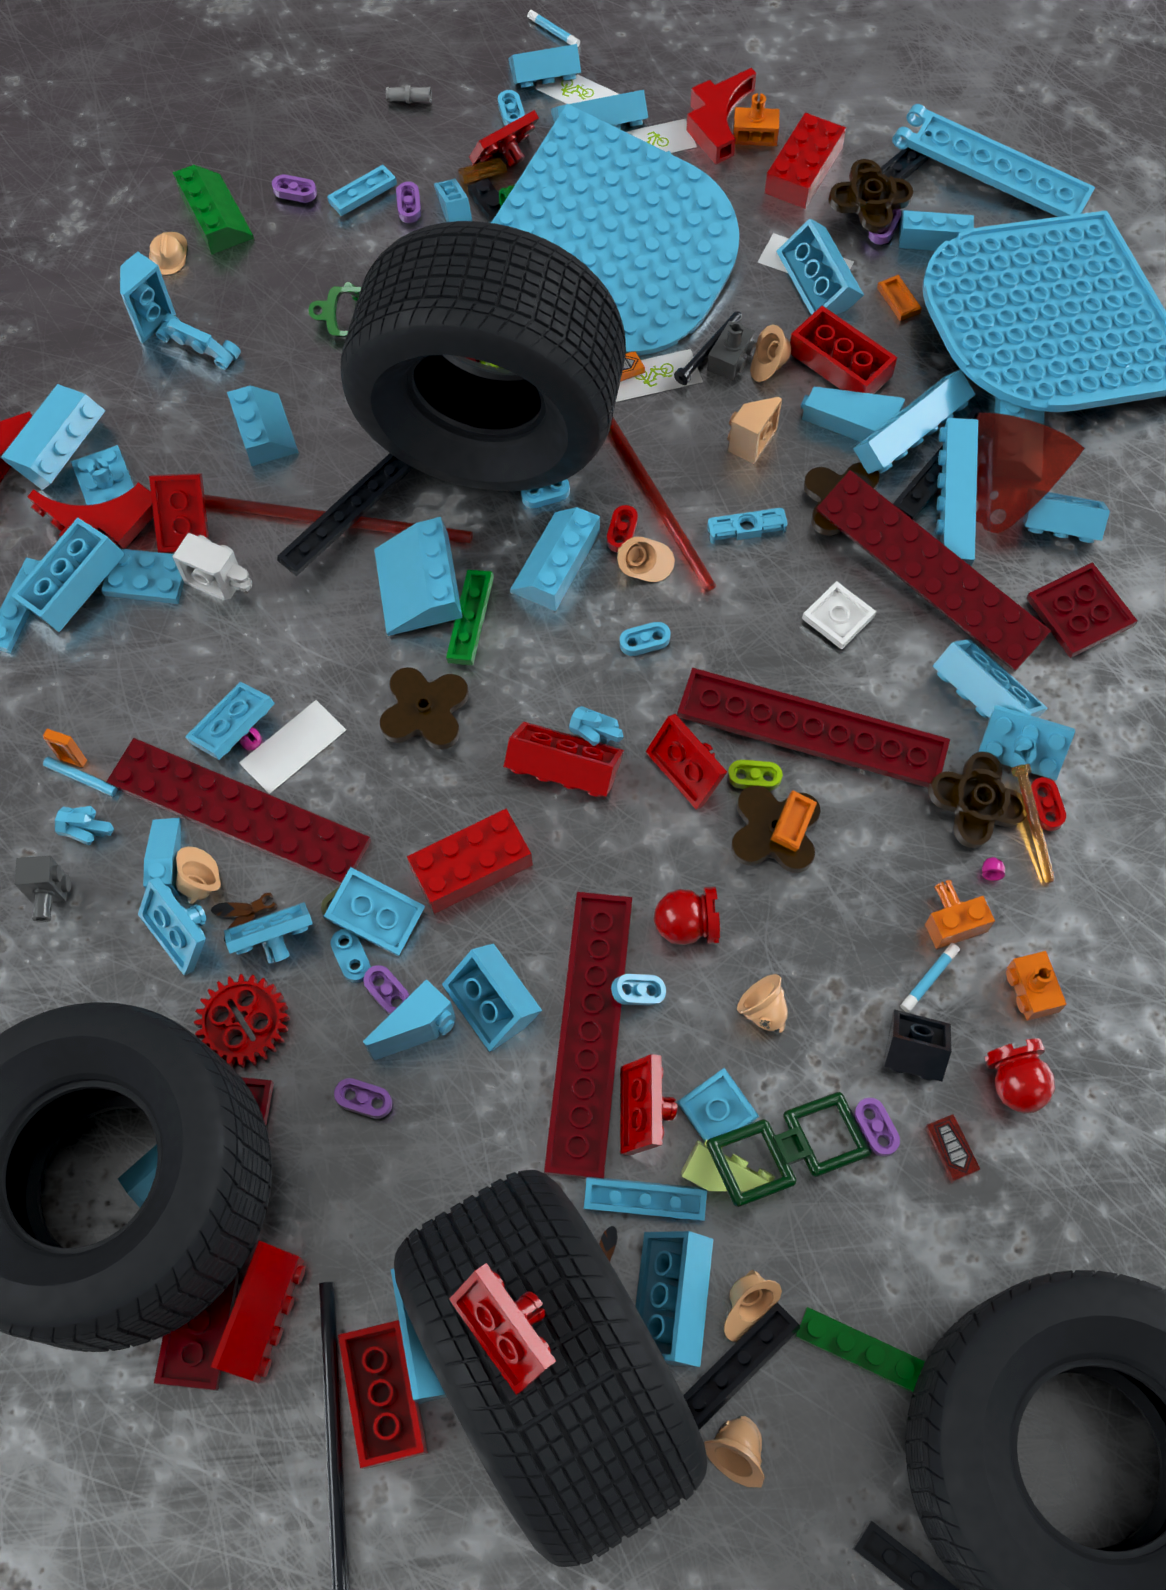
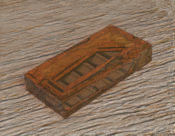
M500 158L458 169L459 178L464 184L507 172L506 164Z

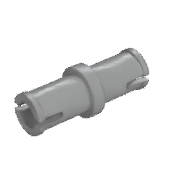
M406 85L405 87H386L387 102L406 101L407 104H412V101L431 102L432 91L431 87H412L411 85Z

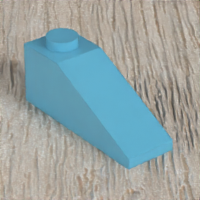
M456 178L434 183L446 222L472 221L468 197Z
M180 818L152 820L144 858L143 887L145 889L149 880L159 877L165 886L171 889L173 896H180V892L175 885L178 872L176 856L177 852L181 849Z

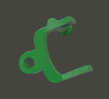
M346 282L344 287H332L327 301L318 300L310 304L308 309L309 315L316 321L327 322V329L331 335L346 337L348 331H340L337 325V303L340 296L344 293L351 294L352 298L357 301L361 287H356L350 282ZM322 309V313L318 315L317 312Z

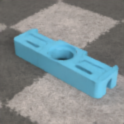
M774 508L709 518L707 530L710 532V542L715 544V540L736 537V540L761 537L762 533L782 530L785 533L788 523L784 509ZM751 522L754 528L745 530L740 524Z

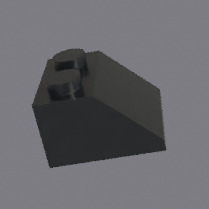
M894 1009L885 1049L884 1067L890 1068L897 1073L906 1072L918 1075L924 1080L942 1082L952 1052L951 1024Z

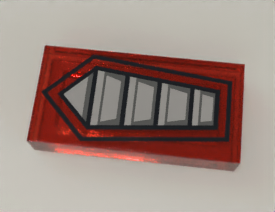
M954 1114L925 1126L951 1182L981 1170Z

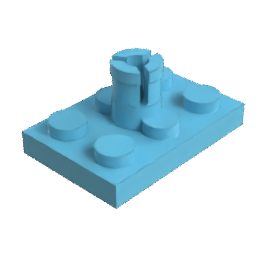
M118 445L71 461L87 505L110 501L134 487Z
M994 705L978 752L993 754L1003 765L1057 780L1074 737L1075 729Z
M159 877L148 881L138 916L185 976L194 972L206 941L204 932L200 928L206 922L205 912L198 904L185 909L175 899L171 889L165 886Z
M305 902L224 930L225 941L230 954L236 952V954L246 953L253 949V945L261 943L262 947H264L268 963L279 962L290 956L288 949H286L283 935L289 932L292 935L302 933L308 929L307 926L313 923Z

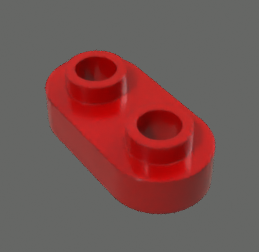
M622 505L613 512L607 532V546L614 552L618 553V548L625 541L634 537L638 523V513L632 506Z
M1037 778L1032 782L1028 790V796L1037 823L1044 830L1056 831L1064 824L1067 816L1058 787L1049 778ZM1038 791L1045 793L1046 797L1040 796ZM1046 816H1051L1054 821L1047 820Z

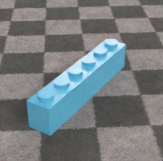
M960 369L943 377L853 448L868 474L875 471L883 473L893 466L891 462L906 456L909 447L914 448L924 441L922 438L924 435L928 436L939 429V423H945L948 418L954 417V411L958 412L969 405L967 401L975 393L962 370Z
M948 418L945 426L941 427L939 432V442L943 443V450L939 451L938 465H942V473H939L937 487L941 488V496H938L937 511L941 512V517L937 520L936 535H940V542L972 566L975 560L978 420Z

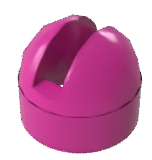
M253 727L239 740L242 747L246 750H255L262 742L260 733ZM250 734L255 739L251 741L246 735Z
M996 857L987 858L982 866L983 878L990 881L1003 879L1005 877L1004 863Z

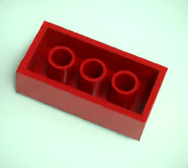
M805 112L767 172L765 194L806 209L843 149L846 127Z
M824 306L816 310L791 333V355L840 390L875 394L893 376L897 357Z
M507 808L407 856L410 869L434 914L533 866L532 854Z
M399 1320L339 1334L338 1339L360 1468L368 1469L427 1454L428 1450L420 1406L412 1397Z

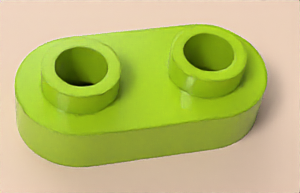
M737 760L730 765L728 770L730 784L740 789L761 786L772 791L779 787L783 776L781 768L776 763L766 761ZM743 774L746 778L739 779L736 775ZM770 776L773 780L766 781L763 777Z

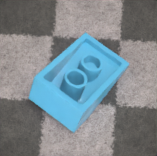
M426 979L363 1041L370 1057L375 1061L435 1040L440 1034H447L455 1025L454 1020L456 1017L452 1004Z

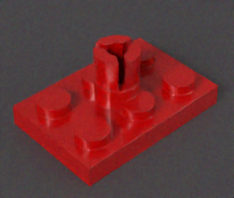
M535 110L479 140L469 156L473 165L479 161L482 164L489 161L493 157L492 154L497 151L505 156L510 167L524 160L525 155L520 150L518 143L525 141L529 137V133L535 129L534 125L539 119Z
M202 473L149 476L158 553L176 552L188 533L195 536L202 535L209 539Z
M676 714L667 717L646 750L649 757L696 810L705 805L727 773L725 768L716 760L715 753L709 752L713 750L712 746L708 743H701Z
M650 1054L620 1067V1154L634 1155L661 1146L664 1137L662 1119L664 1121L674 1120L677 1114V1103H674L676 1099L662 1096L663 1068L661 1055Z
M487 1263L475 1270L449 1299L516 1395L556 1362L551 1354L548 1343L542 1337H539L532 1328L534 1323L539 1322L545 1316V1309L539 1308L543 1305L541 1300L533 1292L527 1291L514 1302L505 1290L500 1276L493 1272Z

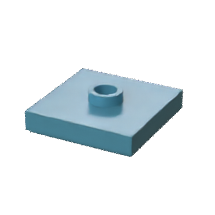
M725 1068L677 1101V1104L704 1142L706 1139L708 1140L748 1125L759 1118L757 1112Z

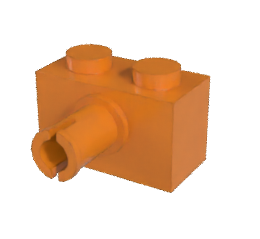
M758 93L752 96L751 108L735 107L733 136L736 138V145L777 146L780 109L765 108L766 96L760 93V101H757Z
M946 880L945 885L944 882H941L934 887L944 909L931 913L925 926L936 950L949 946L951 943H957L984 934L990 930L995 919L984 896L960 902L951 880Z
M1046 951L1015 958L1008 965L1006 970L1007 980L1015 988L1018 1009L1021 1013H1024L1027 1021L1059 1013L1067 1005Z

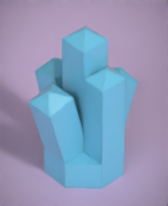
M583 706L576 708L571 716L570 732L581 736L593 746L599 742L606 744L611 740L619 743L624 738L622 729H619L617 719Z
M92 806L79 808L62 807L58 810L55 818V832L58 835L70 837L88 846L94 841V836H110L114 831V827L110 822L93 820L96 811Z

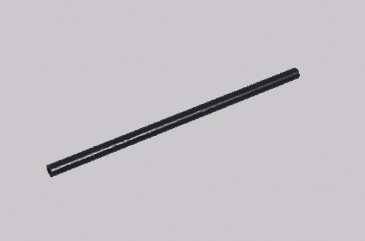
M323 1282L319 1283L332 1590H349L335 1283Z

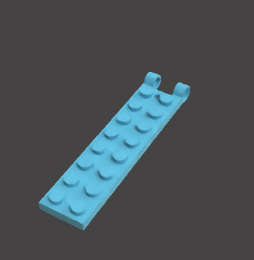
M920 104L913 105L906 116L910 125L914 127L922 125L919 132L916 134L907 127H900L892 138L893 144L899 149L909 147L1057 217L1081 214L1095 189L1094 186L929 111Z

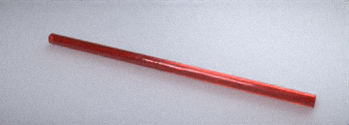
M613 417L609 431L610 436L705 592L713 590L716 587V583Z
M204 494L205 505L208 508L315 522L326 512ZM361 516L350 527L399 534L415 523ZM446 528L449 541L472 543V531Z

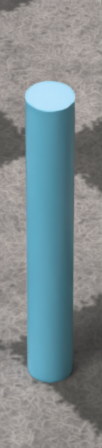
M49 756L43 761V766L112 797L118 791L115 786Z

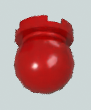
M704 887L703 894L700 896L692 890L678 889L668 892L658 902L654 914L655 926L660 935L671 944L683 946L695 943L702 936L707 938L708 944L719 943L720 917L719 912H715V900L718 899L716 887Z
M1038 1038L1027 1039V1046L1015 1049L1012 1043L988 1052V1056L984 1057L988 1069L998 1070L995 1077V1087L1002 1103L1014 1111L1024 1114L1035 1113L1051 1102L1056 1089L1054 1074L1048 1064L1039 1059V1056L1045 1052L1041 1039Z

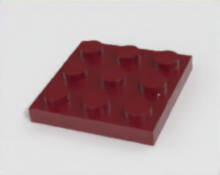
M1093 562L1028 593L1026 598L1070 658L1134 627L1138 622Z

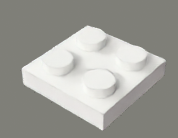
M836 581L803 613L802 619L842 650L875 617L876 611Z

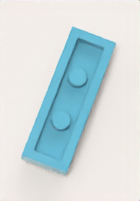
M381 165L328 195V202L340 216H343L397 185L396 177L384 165Z

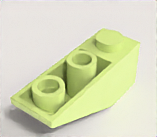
M707 1139L705 1143L697 1140L681 1170L682 1177L708 1191H727L706 1146ZM732 1154L731 1158L724 1155L741 1191L750 1190L775 1179L773 1174L762 1168H759L758 1172L747 1167L749 1162L736 1154Z

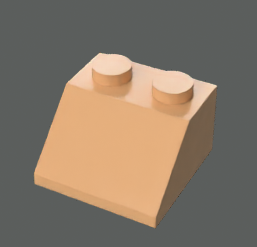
M774 397L745 403L738 412L735 411L729 421L731 430L727 437L729 441L728 452L754 464L778 428L782 398Z

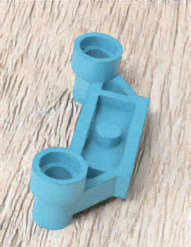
M170 313L165 315L161 321L162 325L155 333L165 343L173 339L181 345L191 346L200 354L206 353L214 357V363L223 370H226L232 360L235 361L241 353L239 347L231 341L225 340L221 346L211 335L181 322Z

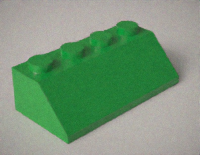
M191 165L173 172L179 193L211 254L254 239L249 226L219 173L197 165Z

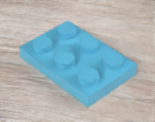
M121 549L125 555L105 577L101 590L104 596L172 604L179 603L184 581L172 557L174 554Z
M239 682L185 737L190 744L220 760L249 732L250 728L260 718L267 714L268 710L275 703L270 696Z
M350 867L323 918L399 957L425 905Z

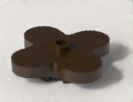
M860 159L854 162L849 174L850 182L835 184L831 188L828 201L830 206L837 212L858 213L860 222L866 230L873 233H881L886 231L891 225L893 219L892 210L903 209L910 204L913 188L906 180L893 178L891 175L888 178L882 174V170L876 162L870 159Z
M861 462L851 465L843 475H839L826 467L811 469L805 476L804 491L810 498L818 502L811 518L813 528L818 533L826 536L840 533L841 531L819 514L816 508L849 470L875 490L880 478L878 471L868 474Z
M406 667L397 670L391 676L389 682L391 694L397 701V704L388 708L381 715L380 728L383 736L391 742L401 743L418 735L422 736L428 745L435 749L442 750L452 747L460 736L459 724L452 713L461 708L468 700L469 691L466 681L459 675L446 674L433 682H428L423 674L415 668Z
M988 752L973 754L965 762L962 775L949 771L941 772L931 780L928 787L929 797L937 807L955 813L953 826L955 837L962 845L969 848H978L989 841L993 834L994 824L1003 827H1014L1021 823L1028 814V805L1025 798L1019 792L1005 788L1001 782V763L993 754Z
M751 786L741 792L738 798L737 809L747 825L736 832L731 844L732 855L739 863L753 866L763 862L768 857L775 858L783 869L792 873L806 871L812 865L815 857V847L806 834H804L799 849L796 852L770 840L775 830L773 828L778 823L787 798L779 802L768 789L761 786ZM799 793L817 802L806 829L807 832L817 824L821 809L818 801L813 796L807 793Z

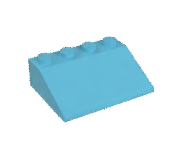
M441 517L415 523L374 549L388 636L462 618L449 535Z

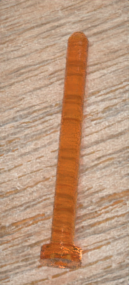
M1030 764L1018 765L1011 768L1012 776L1018 778L1043 880L1046 884L1052 883L1055 877L1028 776L1032 770Z

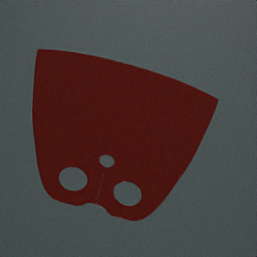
M979 413L977 416L976 493L979 509L976 511V522L981 523L987 531L1001 533L1020 520L1052 489L1085 448L1069 436L1028 419L998 413ZM993 491L998 492L996 499L990 498V494ZM997 509H1002L1006 513L1005 520L1000 524H994L990 520L991 514Z

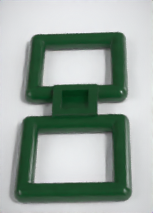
M836 1092L786 1110L783 1118L789 1130L775 1135L768 1120L762 1119L707 1140L706 1146L736 1207L744 1206L793 1187L797 1182L790 1167L793 1163L804 1160L811 1175L818 1177L871 1155L872 1150L841 1092ZM836 1105L857 1148L819 1163L797 1119ZM761 1133L782 1177L741 1192L721 1148Z

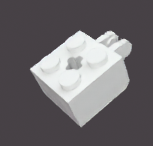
M188 533L172 556L186 585L214 597L227 600L231 599L236 590L245 592L252 588L253 583L249 578V572L238 565L233 550L226 545L219 546L212 543L202 535L195 536Z

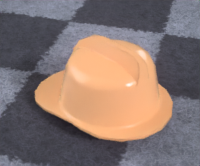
M163 232L151 241L149 259L159 266L162 275L175 274L185 265L187 240L182 234L178 232Z
M773 324L767 326L758 337L750 368L751 377L754 381H766L790 358V341L784 336L783 330L779 326Z
M632 537L618 548V566L628 576L648 582H658L668 577L674 568L675 559L673 552L661 542L644 537Z
M184 847L177 852L178 872L175 885L179 892L187 896L189 904H194L197 900L207 898L212 891H217L221 887L218 866L211 855L196 847Z
M754 1270L749 1271L746 1276L733 1284L729 1293L732 1309L724 1322V1333L729 1340L737 1342L779 1301L782 1293L780 1284L776 1281L765 1280Z

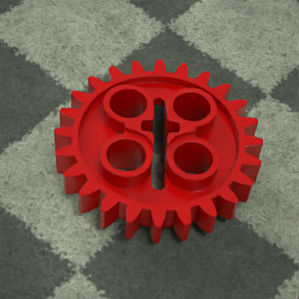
M240 974L238 982H234L231 976H229L228 985L226 986L218 981L217 986L219 990L215 992L208 989L207 991L211 998L209 1000L201 998L200 1001L205 1008L196 1009L195 1011L202 1017V1019L194 1021L196 1027L202 1028L195 1032V1035L199 1039H203L202 1042L221 1058L226 1059L231 1067H233L236 1060H238L241 1068L245 1067L246 1060H250L255 1066L257 1063L256 1057L259 1055L266 1061V1051L268 1049L272 1052H277L273 1045L274 1042H284L279 1033L288 1032L289 1030L286 1025L282 1024V1022L290 1020L288 1014L282 1013L288 1009L287 1004L281 1002L284 999L281 992L276 993L277 988L274 984L267 987L268 982L265 978H262L257 983V978L253 974L248 981H246L243 974ZM248 996L254 997L250 1005L241 1006L243 999ZM230 1000L234 1001L244 1020L256 1037L255 1041L250 1040L248 1034L241 1026L240 1021L228 1004ZM229 1012L225 1021L216 1022L220 1013ZM259 1020H268L267 1025L263 1029H255ZM243 1035V1039L239 1044L230 1045L234 1036Z

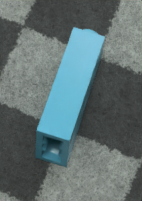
M814 387L810 395H805L801 404V409L804 410L802 420L862 442L903 409L905 399Z

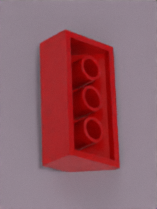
M523 721L509 737L503 767L511 769L516 774H530L543 782L554 781L561 783L567 789L578 788L587 791L592 796L601 797L607 796L613 787L624 750L601 743L593 746L583 738Z
M258 1241L211 1364L212 1368L256 1383L260 1382L261 1377L265 1378L272 1362L269 1358L272 1347L277 1346L282 1337L283 1328L280 1327L284 1315H289L294 1304L293 1290L296 1284L299 1285L305 1274L306 1267L303 1266L304 1260L301 1257L265 1242Z

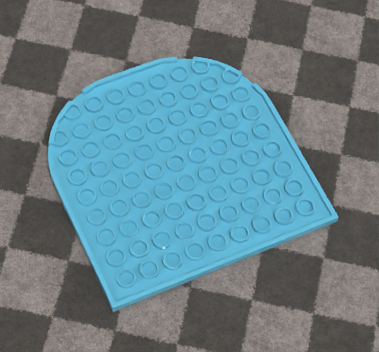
M566 104L491 222L514 227L542 237L560 246L584 263L601 280L616 303L625 331L626 354L636 351L638 356L666 350L678 344L679 340L688 334H692L699 327L727 282L734 268L739 247V227L735 211L724 191L710 176L692 164L569 104Z
M1107 211L973 228L959 233L956 238L950 241L946 240L932 255L923 279V296L927 310L957 366L968 378L998 399L1038 411L1067 412L1166 396V310Z

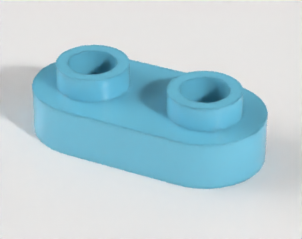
M505 90L498 95V107L505 126L525 115L517 92Z
M566 479L542 488L521 490L522 502L529 508H539L563 501L570 494V484Z
M653 622L627 629L620 636V649L628 656H637L663 649L670 642V629L662 622ZM655 636H659V637H661L662 639H660V640H655V639H653V638H654ZM630 643H635V644H637V645H636V646H629L628 644H630Z
M341 929L332 936L331 948L345 978L352 983H361L364 981L366 971L371 968L370 962L358 936L346 929ZM349 939L347 945H340L341 940ZM360 963V967L357 970H352V964Z
M624 974L617 977L611 986L614 999L624 1005L651 1006L660 1003L666 996L664 982L655 975Z

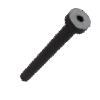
M734 312L684 368L677 369L674 373V378L679 384L687 385L689 383L691 374L709 355L728 322H739L742 318L741 312Z

